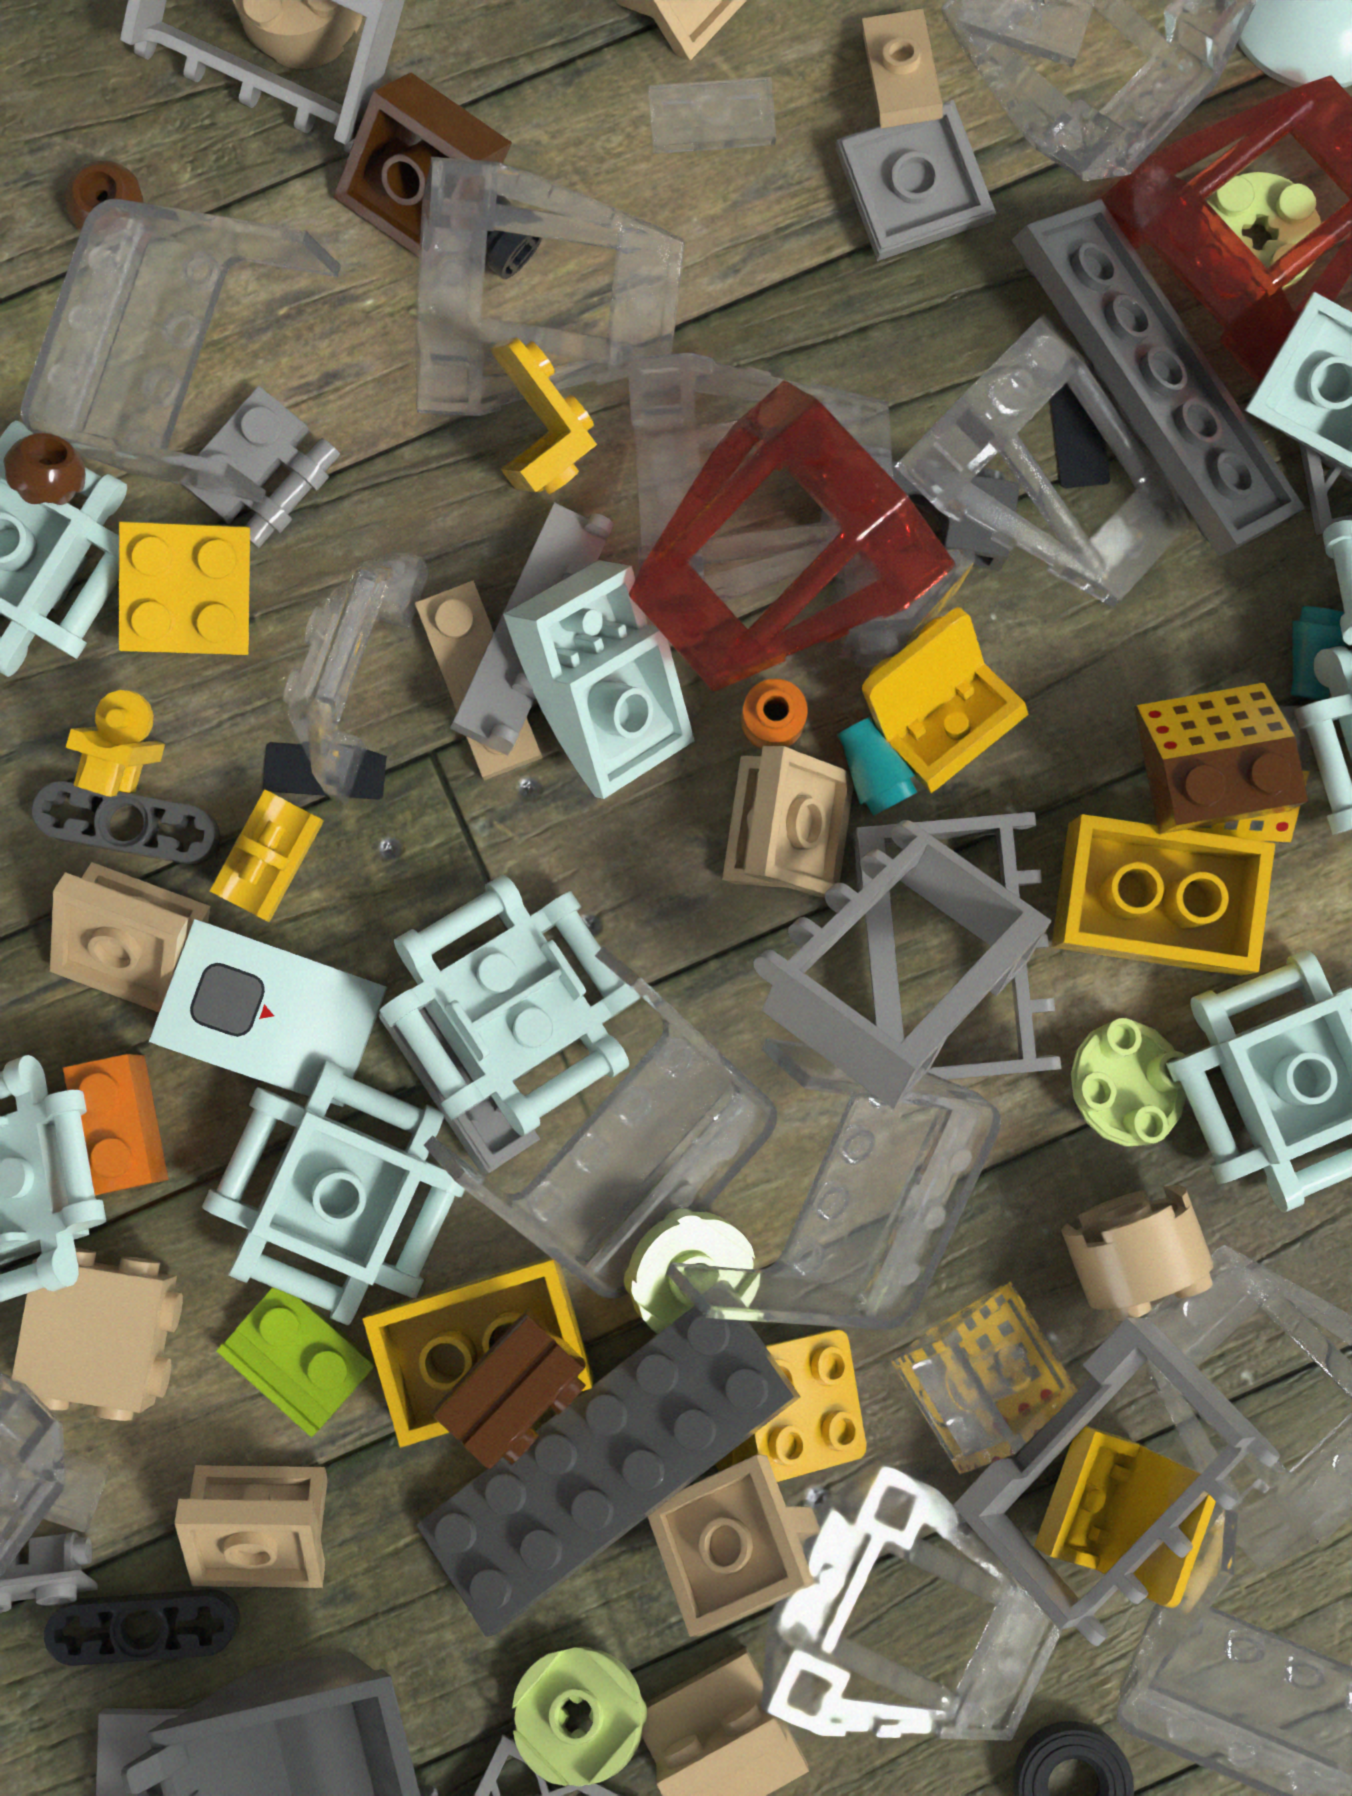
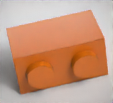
M125 1054L64 1067L63 1072L67 1090H81L84 1093L87 1112L81 1115L95 1195L169 1180L145 1055Z

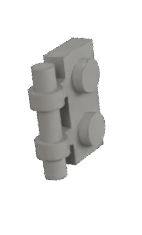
M258 386L177 480L228 525L246 506L255 514L245 525L250 526V542L257 548H260L274 531L280 534L292 521L288 514L308 491L313 489L317 492L329 478L325 472L340 456V453L324 438H321L307 455L298 451L296 447L310 433L307 425L263 388ZM283 465L291 473L268 498L259 490L276 470Z

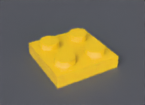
M120 521L119 651L248 655L250 526Z

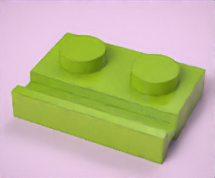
M274 1287L239 1324L231 1336L216 1350L218 1354L311 1438L376 1367L375 1360L312 1303Z

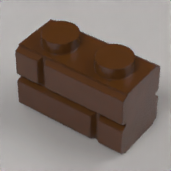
M528 1307L443 1397L431 1413L486 1468L491 1469L502 1457L510 1465H513L538 1438L539 1434L531 1426L548 1407L559 1415L584 1389L586 1384L578 1378V1375L585 1369L586 1362L540 1316Z

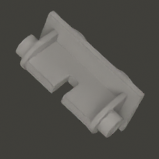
M76 1532L30 1538L29 1563L20 1564V1543L18 1541L0 1542V1613L11 1609V1601L36 1598V1603L39 1605H64L75 1602L79 1592L98 1590V1583L81 1571V1565L90 1564L92 1561L90 1538H79Z

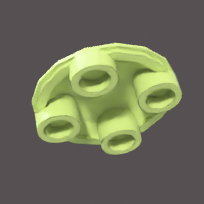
M1127 1018L1113 1020L1091 1031L1076 1050L1071 1070L1073 1097L1085 1122L1104 1139L1123 1146L1150 1145L1163 1140L1182 1116L1186 1093L1181 1081H1173L1166 1064L1185 1054L1175 1051L1173 1046L1155 1029Z

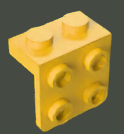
M517 337L502 340L490 348V350L546 426L548 432L502 467L501 471L517 490L536 493L545 489L548 494H551L578 474L579 470L574 463L597 445L588 433V430L594 426V423L587 411L573 395L570 394L564 399L549 379L555 373L554 367L533 341L524 345Z
M956 607L945 616L931 620L921 630L919 636L898 654L880 661L872 669L869 677L862 685V692L878 731L916 774L914 777L931 794L1029 715L1026 703L984 663L971 617L961 607Z
M827 1330L765 1345L801 1398L715 1464L718 1472L754 1455H767L776 1481L779 1482L863 1457L866 1452V1439L847 1334L842 1330Z
M1085 1426L1071 1442L1034 1548L1050 1557L1092 1568L1106 1574L1201 1473L1132 1440ZM1209 1494L1178 1526L1193 1544L1191 1551L1182 1558L1162 1542L1133 1573L1147 1589L1148 1595L1146 1598L1161 1606L1174 1608L1181 1602L1216 1503Z

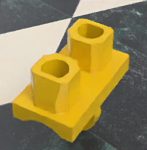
M117 690L108 693L100 700L96 708L95 727L70 729L66 748L82 753L74 786L109 797L117 796L118 791L126 793L136 792L143 765L161 762L165 744L155 740L141 742L149 735L153 727L154 718L151 705L144 696L130 690Z
M264 789L210 892L270 922L324 821Z

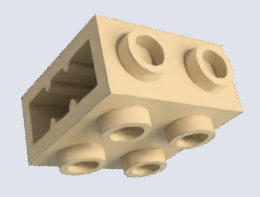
M75 1248L79 1275L74 1285L56 1291L41 1288L27 1293L9 1392L30 1395L28 1404L41 1409L67 1410L69 1402L93 1405V1415L100 1418L120 1421L132 1420L134 1412L141 1413L155 1404L156 1397L163 1398L168 1387L171 1374V1359L163 1357L167 1331L175 1332L177 1329L183 1303L182 1293L174 1292L177 1275L158 1273L160 1262L145 1258L121 1257L119 1266L96 1263L95 1251Z

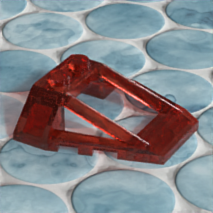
M1332 75L1299 86L1159 150L1142 160L1100 198L1132 244L1138 249L1147 242L1224 327L1225 330L1219 341L1258 384L1261 383L1311 294L1316 292L1334 302L1352 273L1351 233L1295 311L1282 290L1286 284L1352 231V97ZM1290 133L1350 200L1266 268L1208 204L1206 199ZM1241 139L1188 183L1175 176L1179 172Z
M784 380L736 421L713 450L642 565L628 595L712 692H715L785 662L786 656L826 640L829 643L850 634L849 629L879 616L885 619L906 610L956 565L900 486L819 400ZM753 446H755L757 450L732 476V474L735 472V470L738 468V466L741 464V462L744 460V458L747 456V454L750 452ZM784 467L842 531L747 629L691 567L689 562L775 469L779 472ZM859 552L862 563L878 580L783 631Z

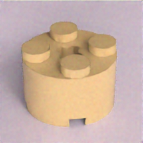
M233 0L250 42L258 50L260 49L265 54L275 58L276 63L295 69L314 68L336 59L344 51L343 45L350 39L354 31L357 33L363 16L331 0Z
M1179 1185L1163 1186L1167 1198L1149 1201L1146 1190L1129 1193L1101 1203L1079 1214L1078 1217L1082 1225L1080 1229L1076 1230L1068 1223L1062 1228V1235L1087 1302L1091 1308L1110 1310L1114 1321L1118 1322L1124 1321L1126 1317L1138 1318L1148 1313L1152 1309L1151 1301L1174 1293L1177 1298H1185L1200 1294L1211 1288L1213 1282L1209 1272L1212 1270L1214 1263L1185 1187Z

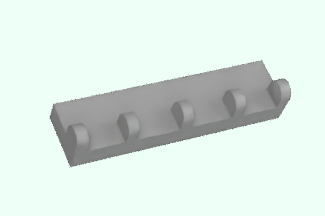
M554 502L503 614L596 562L613 529L614 523L609 518L596 513L591 514L588 519ZM502 614L450 729L508 756L517 741L519 732L536 697L520 663L504 615Z

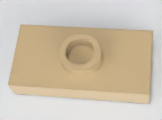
M923 8L862 18L863 38L880 128L943 119V103Z

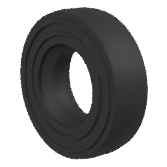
M1064 1721L1042 1728L1025 1743L1015 1764L1013 1776L1015 1796H1050L1048 1782L1052 1771L1060 1763L1071 1759L1085 1761L1095 1769L1098 1777V1789L1095 1796H1134L1132 1771L1122 1750L1105 1732L1082 1722Z

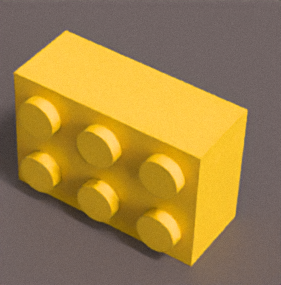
M1081 814L1068 823L1051 948L1235 976L1257 973L1260 967L1276 843L1191 830L1159 834L1157 825Z
M557 1254L372 1311L363 1318L400 1448L449 1433L433 1417L432 1410L528 1307L540 1316L558 1336L566 1341L585 1360V1369L578 1375V1378L586 1384L582 1391L592 1388L594 1376Z

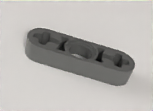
M64 781L53 782L43 787L36 795L32 805V816L36 826L44 834L60 841L186 865H197L207 861L214 855L220 843V830L214 818L200 808L191 805L118 792L117 796L109 797L73 785L74 783ZM66 795H70V804L82 810L96 812L94 820L96 835L88 836L94 826L93 824L73 818L67 819L64 827L60 828V820L50 815L52 805H63ZM101 799L103 801L97 809L96 800ZM124 806L137 807L142 813L144 820L140 834L129 841L117 840L110 829V821L113 814ZM165 811L160 821L162 824L176 828H186L189 819H195V827L204 832L202 843L193 842L189 846L188 852H182L183 843L172 837L157 835L159 828L157 812ZM157 835L158 847L151 848L150 846Z

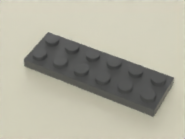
M1102 199L1028 224L1012 239V242L1025 260L1028 271L1039 281L1058 310L1062 323L1073 333L1092 362L1095 373L1107 385L1127 415L1131 428L1142 438L1161 467L1165 480L1176 490L1197 522L1200 533L1211 543L1219 557L1287 522L1305 509L1303 503Z
M717 1287L594 1384L591 1389H588L575 1399L561 1414H556L537 1429L538 1438L513 1465H510L502 1457L491 1469L485 1470L419 1522L417 1527L485 1637L496 1635L796 1402L801 1396L726 1289Z

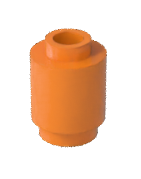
M767 679L756 684L745 698L741 716L742 729L747 739L760 749L763 746H785L788 748L794 744L800 737L807 719L808 707L803 693L796 685L783 679ZM769 704L779 705L788 714L780 721H772L765 716L763 706Z

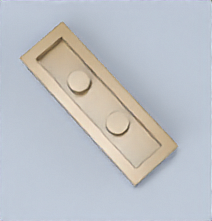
M474 580L415 602L456 711H458L494 633ZM527 717L519 732L517 741L508 756L467 737L484 781L543 758Z

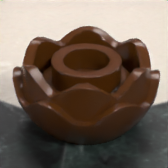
M95 161L80 167L71 176L65 191L66 209L76 228L83 233H91L102 238H116L131 229L144 208L143 196L137 178L126 167L113 161ZM106 193L108 194L107 199L103 202L98 201V196Z
M36 433L23 437L8 450L3 460L7 484L11 489L16 490L25 502L30 504L46 502L64 505L73 498L76 492H81L85 485L86 472L83 460L71 444L57 435Z

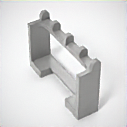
M128 0L120 40L130 45L135 44L134 53L147 60L153 56L157 43L186 55L184 77L194 82H199L202 79L206 66L242 81L239 102L250 108L257 104L261 91L298 107L294 127L304 133L311 131L316 116L337 126L334 139L344 143V151L350 153L372 93L381 87L405 0H331L367 17L343 105L162 22L166 0Z
M1034 812L913 822L937 840L995 835L998 845L1001 884L1019 898V886L1042 883L1041 870L1017 871L1013 829L1023 830L1036 826ZM897 824L857 827L852 834L858 893L872 880L861 868L860 861L862 857L872 849H878L886 854L885 844L895 843L891 832ZM888 891L865 913L875 1021L871 1023L898 1043H901L904 1040L890 891ZM1048 934L1043 935L1036 949L1049 947ZM1027 964L1011 980L1018 1040V1059L930 1068L919 1082L1061 1069L1060 1056L1043 1055L1036 1058L1032 1013L1055 1011L1054 998L1030 1000Z
M902 820L892 829L891 836L893 841L903 849L894 859L878 849H872L862 857L860 861L861 868L872 880L859 893L840 882L835 883L825 893L826 903L837 914L823 928L805 917L798 918L789 927L788 934L790 939L801 948L787 961L773 950H764L754 960L756 972L772 985L761 1011L892 1109L902 1101L930 1070L947 1037L989 992L997 996L1027 964L1051 923L1049 918L909 820ZM898 881L904 883L991 946L901 1043H898L805 974Z
M1126 1317L1083 1364L1092 1375L1016 1458L995 1459L953 1505L1060 1630L1075 1626L1095 1646H1099L1108 1637V1633L1094 1616V1613L1117 1589L1134 1604H1140L1148 1595V1591L1133 1573L1162 1542L1182 1558L1191 1551L1193 1544L1178 1526L1209 1494L1226 1510H1230L1239 1501L1236 1493L1223 1480L1227 1474L1250 1451L1268 1467H1271L1280 1458L1279 1452L1148 1318ZM1149 1359L1229 1444L1080 1600L1005 1515V1512Z

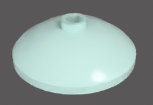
M1227 0L1228 19L1238 45L1248 59L1266 75L1288 86L1312 91L1335 90L1352 85V0Z

